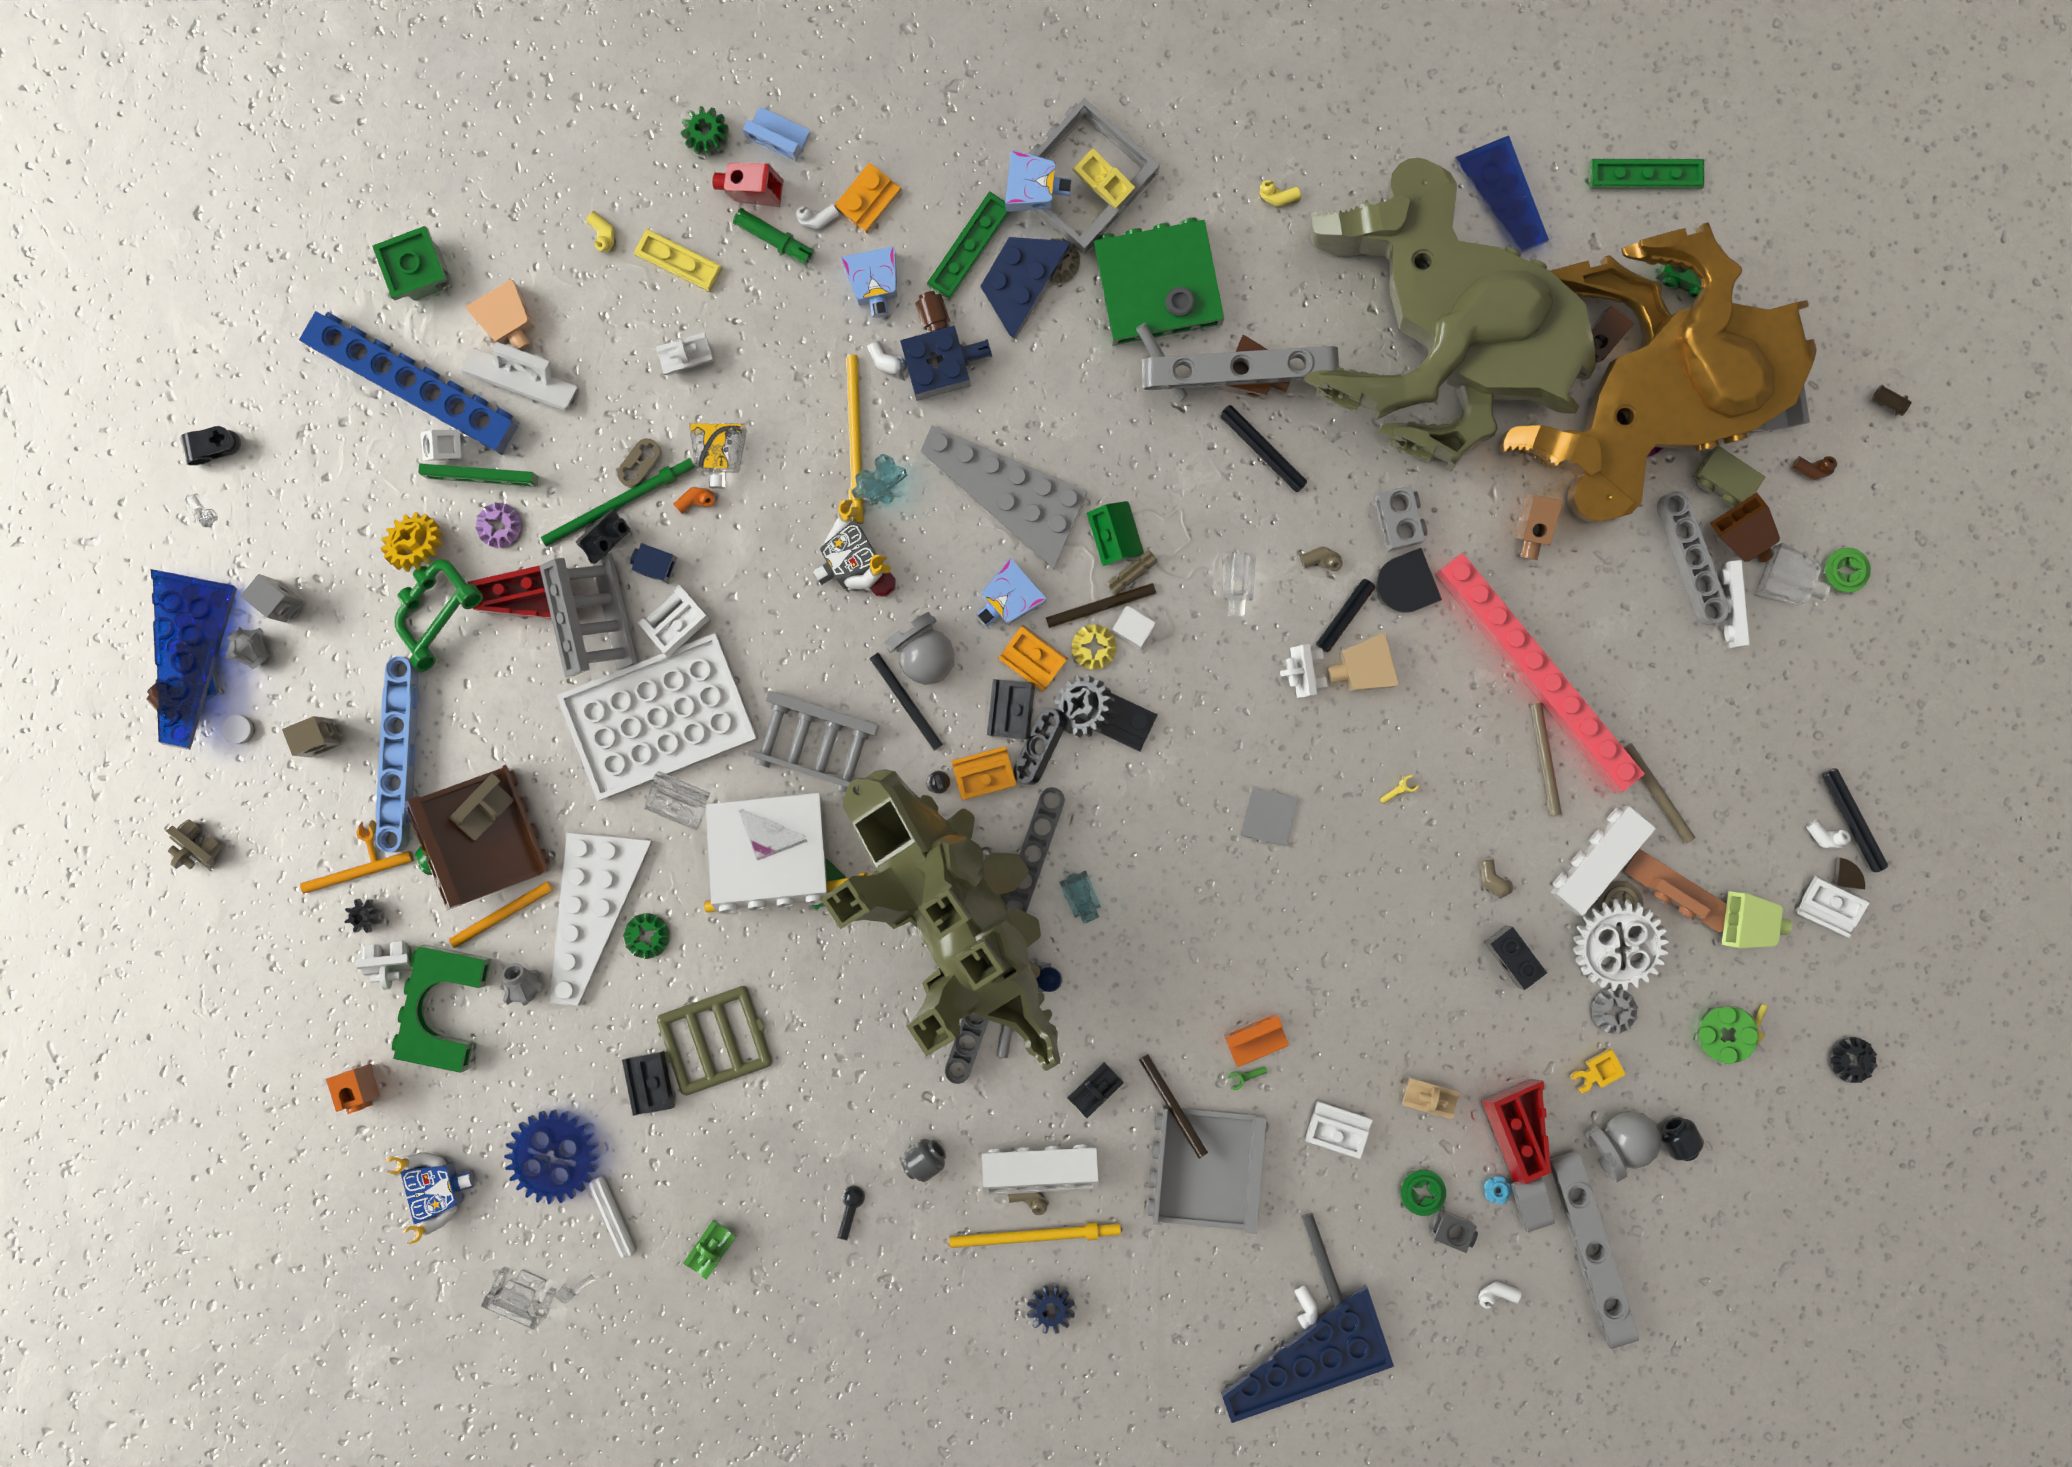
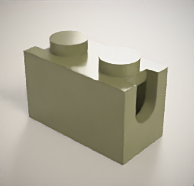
M1716 446L1708 452L1692 476L1698 482L1697 486L1708 493L1714 492L1721 497V502L1730 508L1737 506L1755 494L1766 478L1720 446Z

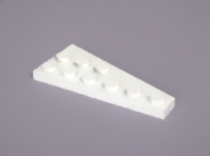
M567 833L549 1003L576 1006L581 1004L594 975L593 972L631 892L630 890L635 878L639 874L644 858L653 843L652 840Z

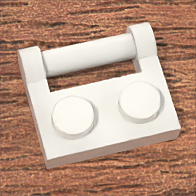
M681 585L674 588V593L647 618L642 617L637 622L667 657L672 655L710 620ZM681 601H683V603L675 611H673L664 621H662L656 628H654V626L662 618H664L673 608H675Z

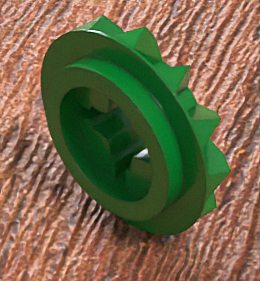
M651 913L640 914L632 918L626 924L623 934L626 948L634 956L643 959L654 958L660 955L666 949L670 937L668 926L664 920ZM641 927L645 931L657 930L650 937L652 948L646 941L636 942L642 935Z
M1419 1169L1409 1173L1401 1183L1400 1196L1402 1202L1410 1212L1416 1215H1432L1441 1209L1446 1200L1445 1184L1433 1171ZM1427 1183V1190L1434 1197L1423 1196L1422 1200L1419 1201V1194L1412 1188H1422Z

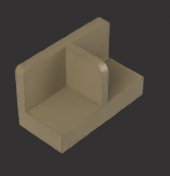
M493 773L449 817L473 841L477 840L513 802V798L498 785L500 780Z

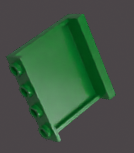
M1195 217L1182 220L1181 224L1170 226L1169 223H1161L1153 226L1152 230L1147 231L1135 228L1126 231V235L1114 236L1112 233L1104 234L1093 242V251L1096 254L1111 331L1112 346L1142 340L1136 328L1143 323H1146L1154 338L1223 324L1224 314L1205 219L1198 221ZM1176 287L1187 288L1194 296L1193 309L1184 317H1175L1166 309L1165 301L1167 294Z

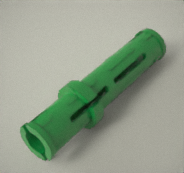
M743 208L738 210L740 215L735 214L733 218L734 225H738L776 247L777 252L784 255L786 253L800 261L803 265L809 263L807 258L811 260L814 249L794 239L793 234L789 232L785 234Z

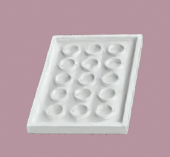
M716 633L680 646L669 657L664 653L556 695L597 801L757 739Z

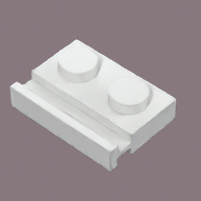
M1815 875L1802 898L1800 906L1795 911L1805 918L1850 938L1851 931L1857 926L1870 902L1866 898Z
M1317 1101L1305 1141L1361 1159L1373 1119Z

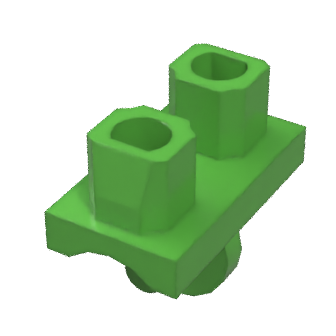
M713 1219L683 1264L707 1280L737 1235Z

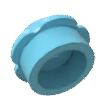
M1495 1176L1488 1179L1484 1185L1485 1197L1491 1203L1504 1204L1508 1201V1197L1512 1195L1511 1184L1503 1176ZM1496 1188H1500L1501 1191L1497 1193Z

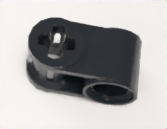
M214 426L180 435L187 465H201L218 458L237 453L241 446L239 435L221 426Z

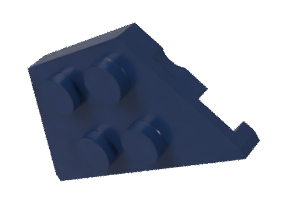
M1009 237L980 287L1011 337L1017 338L1072 244L1069 242Z

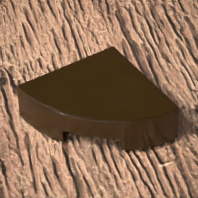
M1837 858L1834 884L1840 887L1865 889V879L1857 865L1847 859Z

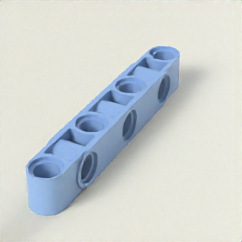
M401 656L392 657L386 663L382 694L376 799V844L380 850L387 853L401 852L408 846L411 820L404 804L408 799L413 798L418 716V671L411 664L409 658ZM404 662L407 665V672L404 676L399 677L397 667ZM401 719L404 722V729L401 733L397 734L394 730V723L396 720ZM395 775L401 780V785L396 791L392 789L390 783ZM392 832L398 837V842L394 847H391L387 841L389 834Z

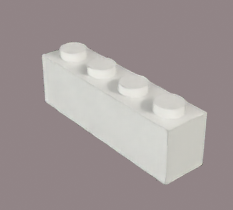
M1622 806L1621 809L1619 807L1615 808L1607 817L1609 823L1603 830L1598 829L1589 839L1591 845L1585 852L1582 850L1578 852L1571 861L1573 865L1566 874L1564 872L1561 873L1552 884L1555 888L1551 891V894L1576 915L1584 916L1656 829L1630 806Z
M1086 1144L1076 1145L1073 1149L1049 1146L1041 1151H1033V1148L1028 1147L1019 1148L1016 1152H1005L1003 1149L989 1150L988 1153L982 1154L984 1195L1098 1189L1096 1148H1090V1145Z

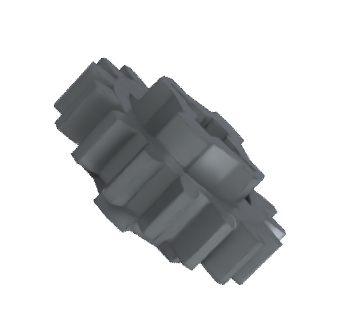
M1086 675L1085 679L1076 676L1075 683L1066 681V690L1059 688L1058 692L1062 696L1060 699H1054V703L1058 704L1059 708L1057 709L1063 711L1066 715L1067 724L1064 729L1065 732L1073 733V735L1080 738L1083 734L1092 737L1093 729L1100 733L1102 732L1101 723H1110L1106 716L1107 714H1114V710L1109 708V704L1115 701L1110 696H1107L1111 690L1103 686L1104 682L1089 675Z

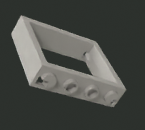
M1083 98L1079 104L1075 103L1072 107L1068 108L1064 121L1060 125L1055 123L1047 132L1046 136L1048 138L1042 145L1036 144L1029 154L1048 159L1085 118L1141 168L1130 181L1135 186L1132 192L1117 208L1109 204L1081 236L1050 209L1034 210L1085 255L1093 246V242L1098 240V237L1108 230L1159 173L1160 164L1088 100Z

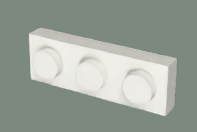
M1742 560L1729 561L1722 564V569L1719 571V581L1724 586V594L1729 607L1724 635L1725 640L1729 642V648H1739L1750 645Z

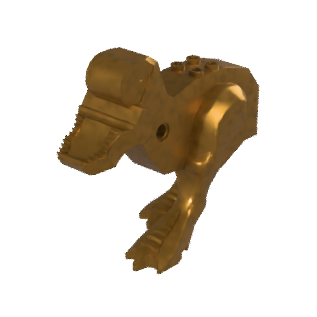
M1709 222L1703 223L1696 228L1695 234L1687 235L1686 228L1645 238L1639 240V243L1621 248L1622 255L1626 258L1643 261L1650 265L1659 263L1665 266L1667 264L1673 267L1680 266L1684 269L1692 270L1696 276L1700 277L1701 291L1691 307L1679 310L1673 315L1668 311L1661 297V283L1651 281L1628 270L1610 255L1605 256L1600 261L1601 265L1590 268L1588 260L1551 270L1555 276L1580 298H1602L1624 303L1633 310L1642 332L1641 349L1618 357L1609 363L1592 397L1584 432L1574 430L1560 431L1543 425L1516 426L1505 432L1499 445L1500 453L1506 450L1507 453L1510 451L1515 453L1519 450V454L1524 451L1525 455L1529 453L1530 457L1534 455L1535 460L1539 459V463L1543 462V466L1547 465V469L1559 464L1561 468H1567L1574 474L1576 479L1568 491V504L1572 513L1580 520L1601 522L1632 514L1642 502L1646 459L1654 447L1690 448L1695 446L1697 452L1719 446L1718 440L1723 439L1724 444L1748 438L1747 432L1757 429L1795 405L1807 380L1817 351L1815 340H1806L1799 314V310L1809 307L1808 300L1773 309L1732 303L1734 284L1742 273V267L1729 258L1717 243ZM1617 412L1624 414V425L1617 421Z

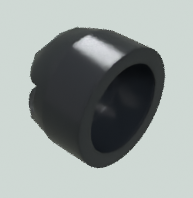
M934 771L929 775L927 784L931 791L943 793L950 786V778L943 771ZM939 775L943 788L938 789L933 776Z

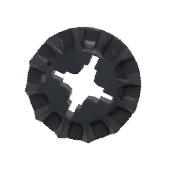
M1856 1037L1845 1038L1838 1042L1832 1050L1830 1058L1831 1067L1840 1079L1849 1083H1862V1081L1872 1077L1874 1069L1878 1067L1876 1064L1877 1054L1871 1047V1044L1865 1040ZM1847 1053L1855 1056L1860 1054L1861 1057L1858 1061L1861 1063L1862 1068L1855 1065L1849 1067L1851 1059Z

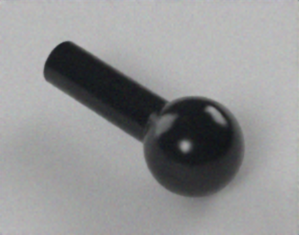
M855 1185L847 1187L842 1194L845 1208L836 1238L846 1241L849 1237L856 1208L860 1207L865 1200L864 1191Z

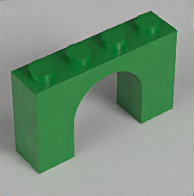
M429 945L417 946V950L412 952L410 958V967H413L411 978L406 980L404 986V995H407L405 1006L400 1008L398 1014V1023H401L399 1034L394 1036L392 1042V1051H395L393 1059L459 1073L468 1070L473 1042L444 1036L435 1032L425 1019L424 1001L428 992L440 982H451L475 988L486 986L491 958Z

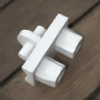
M705 332L656 347L664 375L714 361Z
M1310 644L1291 647V658L1286 659L1287 670L1279 672L1280 677H1289L1290 687H1296L1297 698L1317 695V692L1327 689L1326 676L1324 674L1315 675L1313 664L1323 663L1322 648L1311 647Z
M404 941L392 942L390 944V956H382V947L380 945H364L362 959H356V968L361 969L364 975H371V983L380 982L383 990L390 989L392 981L401 980L400 972L413 969V967H410L409 946Z

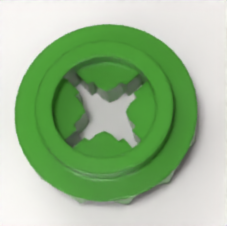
M1846 547L1838 549L1826 559L1827 563L1823 571L1826 573L1827 583H1830L1837 591L1846 593L1858 591L1866 585L1870 578L1871 566L1869 560L1861 551L1855 548ZM1845 562L1847 563L1848 568H1853V570H1857L1856 572L1848 574V579L1846 578L1845 573H1840V571H1837V569H1840L1841 567L1845 566Z

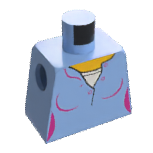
M1011 150L1005 209L1009 212L1051 209L1053 194L1070 196L1071 179L1055 177L1056 162Z
M894 246L842 256L841 260L858 304H870L872 317L874 318L888 315L889 311L886 300L897 298V265Z
M1010 558L981 593L988 604L976 615L987 627L999 616L1009 625L1046 602V598Z

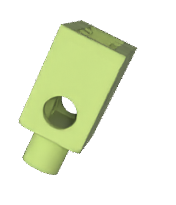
M1728 891L1721 945L1737 948L1777 946L1780 935H1788L1791 932L1792 923L1790 919L1782 918L1783 908L1781 905L1751 894Z

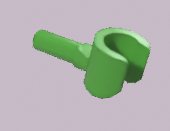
M1264 1066L1245 1073L1233 1071L1227 1079L1233 1076L1239 1077L1241 1083L1231 1087L1232 1090H1239L1245 1081L1266 1074L1267 1069Z

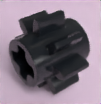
M355 899V907L345 908V911L349 914L348 919L344 922L351 923L354 926V933L359 932L362 927L366 933L372 932L371 925L381 924V921L377 918L378 913L382 909H376L372 906L373 899H368L364 905L361 899ZM360 911H364V915L367 917L366 921H362L363 917L359 915Z

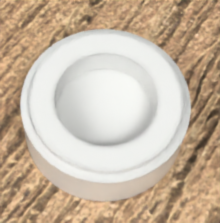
M241 715L228 717L222 726L223 736L232 743H245L252 737L254 732L251 720Z

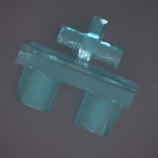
M881 454L874 462L876 470L874 472L869 470L859 472L855 476L857 486L851 490L854 498H863L871 505L877 504L879 501L884 504H890L894 500L892 490L907 476L905 468L897 466L892 457Z
M1086 870L1080 874H1071L1066 880L1060 881V885L1075 918L1080 916L1083 923H1088L1099 917L1096 909L1101 906Z

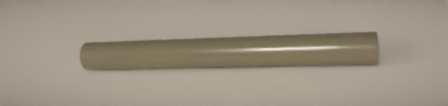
M1542 703L1531 704L1550 816L1561 815L1562 811Z
M1630 743L1625 746L1624 749L1645 773L1641 778L1684 842L1689 843L1696 837L1633 744Z

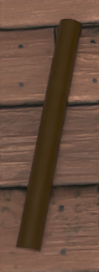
M1151 583L1046 617L1048 627L1051 628L1156 594L1154 584Z
M1149 1054L1140 1058L1141 1065L1197 1157L1200 1159L1208 1154V1151Z

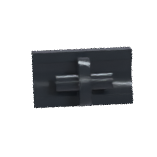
M609 509L593 525H589L584 530L585 533L575 542L586 553L590 563L596 564L630 532V528L614 509Z
M1103 1062L1067 1098L1088 1118L1124 1082Z

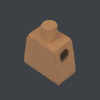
M1525 494L1516 534L1517 539L1524 540L1521 557L1538 560L1541 544L1551 545L1563 501ZM1538 524L1539 531L1534 535L1533 527Z

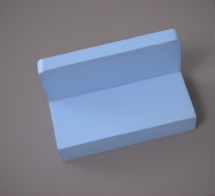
M762 107L758 109L753 121L747 119L742 129L747 139L794 161H797L810 134L809 129Z

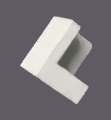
M1126 606L1111 632L1140 649L1156 623L1131 607Z

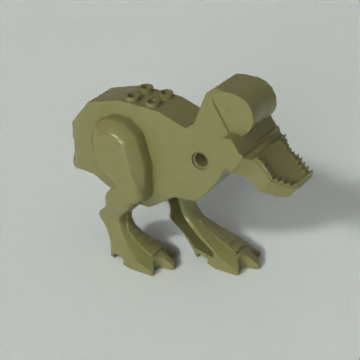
M1411 158L1400 163L1392 173L1386 202L1381 200L1378 204L1372 205L1366 200L1359 207L1355 206L1354 210L1352 208L1349 212L1347 210L1345 212L1340 210L1339 213L1334 210L1332 215L1329 211L1326 215L1322 211L1319 215L1313 211L1310 220V237L1315 247L1336 256L1366 254L1375 257H1386L1390 262V297L1399 330L1424 345L1429 353L1416 370L1405 375L1369 374L1363 371L1344 370L1337 367L1336 370L1310 372L1306 374L1304 381L1317 388V395L1346 409L1356 412L1358 407L1362 406L1374 411L1373 419L1375 420L1405 407L1435 402L1438 399L1439 388L1444 381L1446 384L1455 387L1463 409L1460 419H1456L1451 424L1441 425L1417 424L1415 421L1389 423L1382 425L1379 430L1380 434L1391 439L1389 442L1391 446L1430 463L1432 457L1448 462L1446 470L1452 472L1464 455L1479 443L1495 435L1498 427L1493 417V400H1533L1556 412L1576 414L1579 405L1568 393L1576 378L1586 380L1591 377L1595 369V347L1586 303L1557 276L1547 270V265L1542 261L1532 259L1530 262L1520 257L1521 253L1511 247L1502 249L1495 246L1459 241L1452 228L1457 183L1452 174L1443 167L1426 159Z

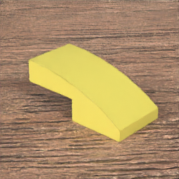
M1094 148L1090 149L1072 168V171L1114 208H1117L1135 188L1116 167L1112 168Z

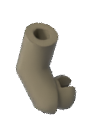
M1319 547L1299 556L1304 569L1318 563L1331 571H1338L1343 565L1341 556L1327 547Z
M1494 860L1480 861L1483 886L1496 896L1505 897L1513 892V883L1496 875Z
M1041 1192L1008 1194L1009 1203L1024 1201L1035 1215H1043L1047 1210L1048 1202Z

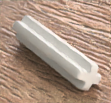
M599 1176L589 1182V1186L620 1257L626 1258L636 1252L635 1246L605 1178Z

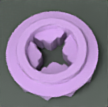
M494 502L489 506H485L481 513L477 515L475 529L479 538L485 544L495 548H503L516 541L520 535L522 525L520 516L513 507ZM499 517H502L501 523L509 529H498L497 532H493L494 527L488 521H498Z

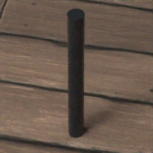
M879 652L869 658L932 749L935 751L943 746L941 740Z

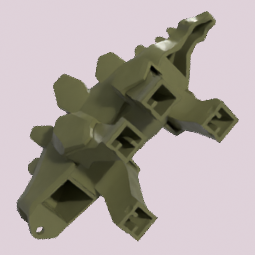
M879 770L865 778H856L851 781L844 796L843 808L877 870L872 875L852 876L822 897L821 901L840 929L853 921L859 920L886 922L893 929L908 922H911L916 927L920 938L939 967L922 982L926 998L920 1010L906 1026L924 1054L928 1056L956 1040L960 1036L959 1020L974 1012L987 1020L1013 1028L1024 1039L1026 1051L1039 1061L1045 1071L1060 1064L1057 1046L1058 1031L1049 1022L1052 1017V1011L1050 1009L1042 1011L1040 1008L1044 1001V994L1042 992L1038 993V983L1036 980L1040 975V968L1028 961L1027 948L1041 936L1039 920L1018 908L1008 911L1002 897L1015 891L1028 875L1029 869L1020 855L991 853L983 860V850L979 844L971 840L975 822L974 815L967 809L962 808L948 820L944 819L938 814V806L933 798L928 795L918 797L896 771ZM856 785H859L858 793L856 791Z

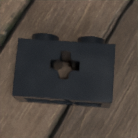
M1506 925L1484 941V944L1517 988L1526 990L1547 974L1514 927Z

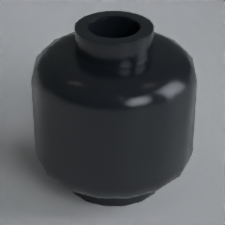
M1676 1117L1664 1124L1661 1131L1662 1142L1670 1157L1675 1160L1692 1161L1697 1158L1704 1146V1140L1694 1122L1682 1117Z

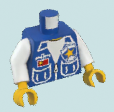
M427 1152L405 1155L402 1159L395 1156L386 1158L385 1161L387 1162L396 1160L397 1167L386 1172L394 1175L401 1173L413 1224L419 1223L418 1227L409 1226L403 1229L402 1233L409 1230L415 1232V1238L407 1242V1244L416 1243L421 1239L422 1235L426 1236L444 1227L456 1214L457 1205L463 1201L461 1191L475 1186L471 1171L457 1174L453 1162L446 1163L443 1157Z

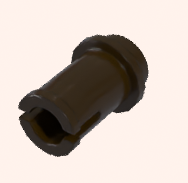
M1884 385L1878 387L1871 399L1892 410L1895 416L1897 414L1903 416L1912 401L1908 400L1907 395L1901 396L1884 387Z

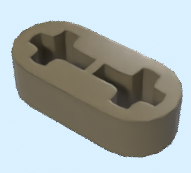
M645 438L640 440L618 469V478L621 483L629 488L643 483L660 461L662 456L661 447L652 439ZM653 445L652 451L655 453L652 458L647 456L641 463L640 460L644 456L643 447L650 448ZM639 464L640 466L635 471L638 476L637 479L626 481L628 476L625 474V471L627 469L632 471Z

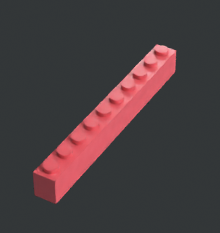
M1463 553L1456 556L1435 573L1441 583L1539 702L1542 703L1544 708L1613 792H1624L1645 774Z

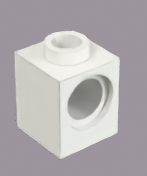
M430 430L421 432L423 461L461 458L459 430Z

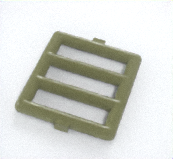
M740 986L660 1014L656 1018L666 1048V1052H664L666 1062H671L679 1089L685 1096L767 1068L772 1064V1058L762 1032L765 1029L762 1018L758 1019L749 991L745 986ZM737 999L740 1000L759 1055L758 1059L744 1064L723 1004ZM711 1008L713 1009L733 1067L716 1073L696 1015ZM686 1018L706 1076L693 1082H689L669 1024Z

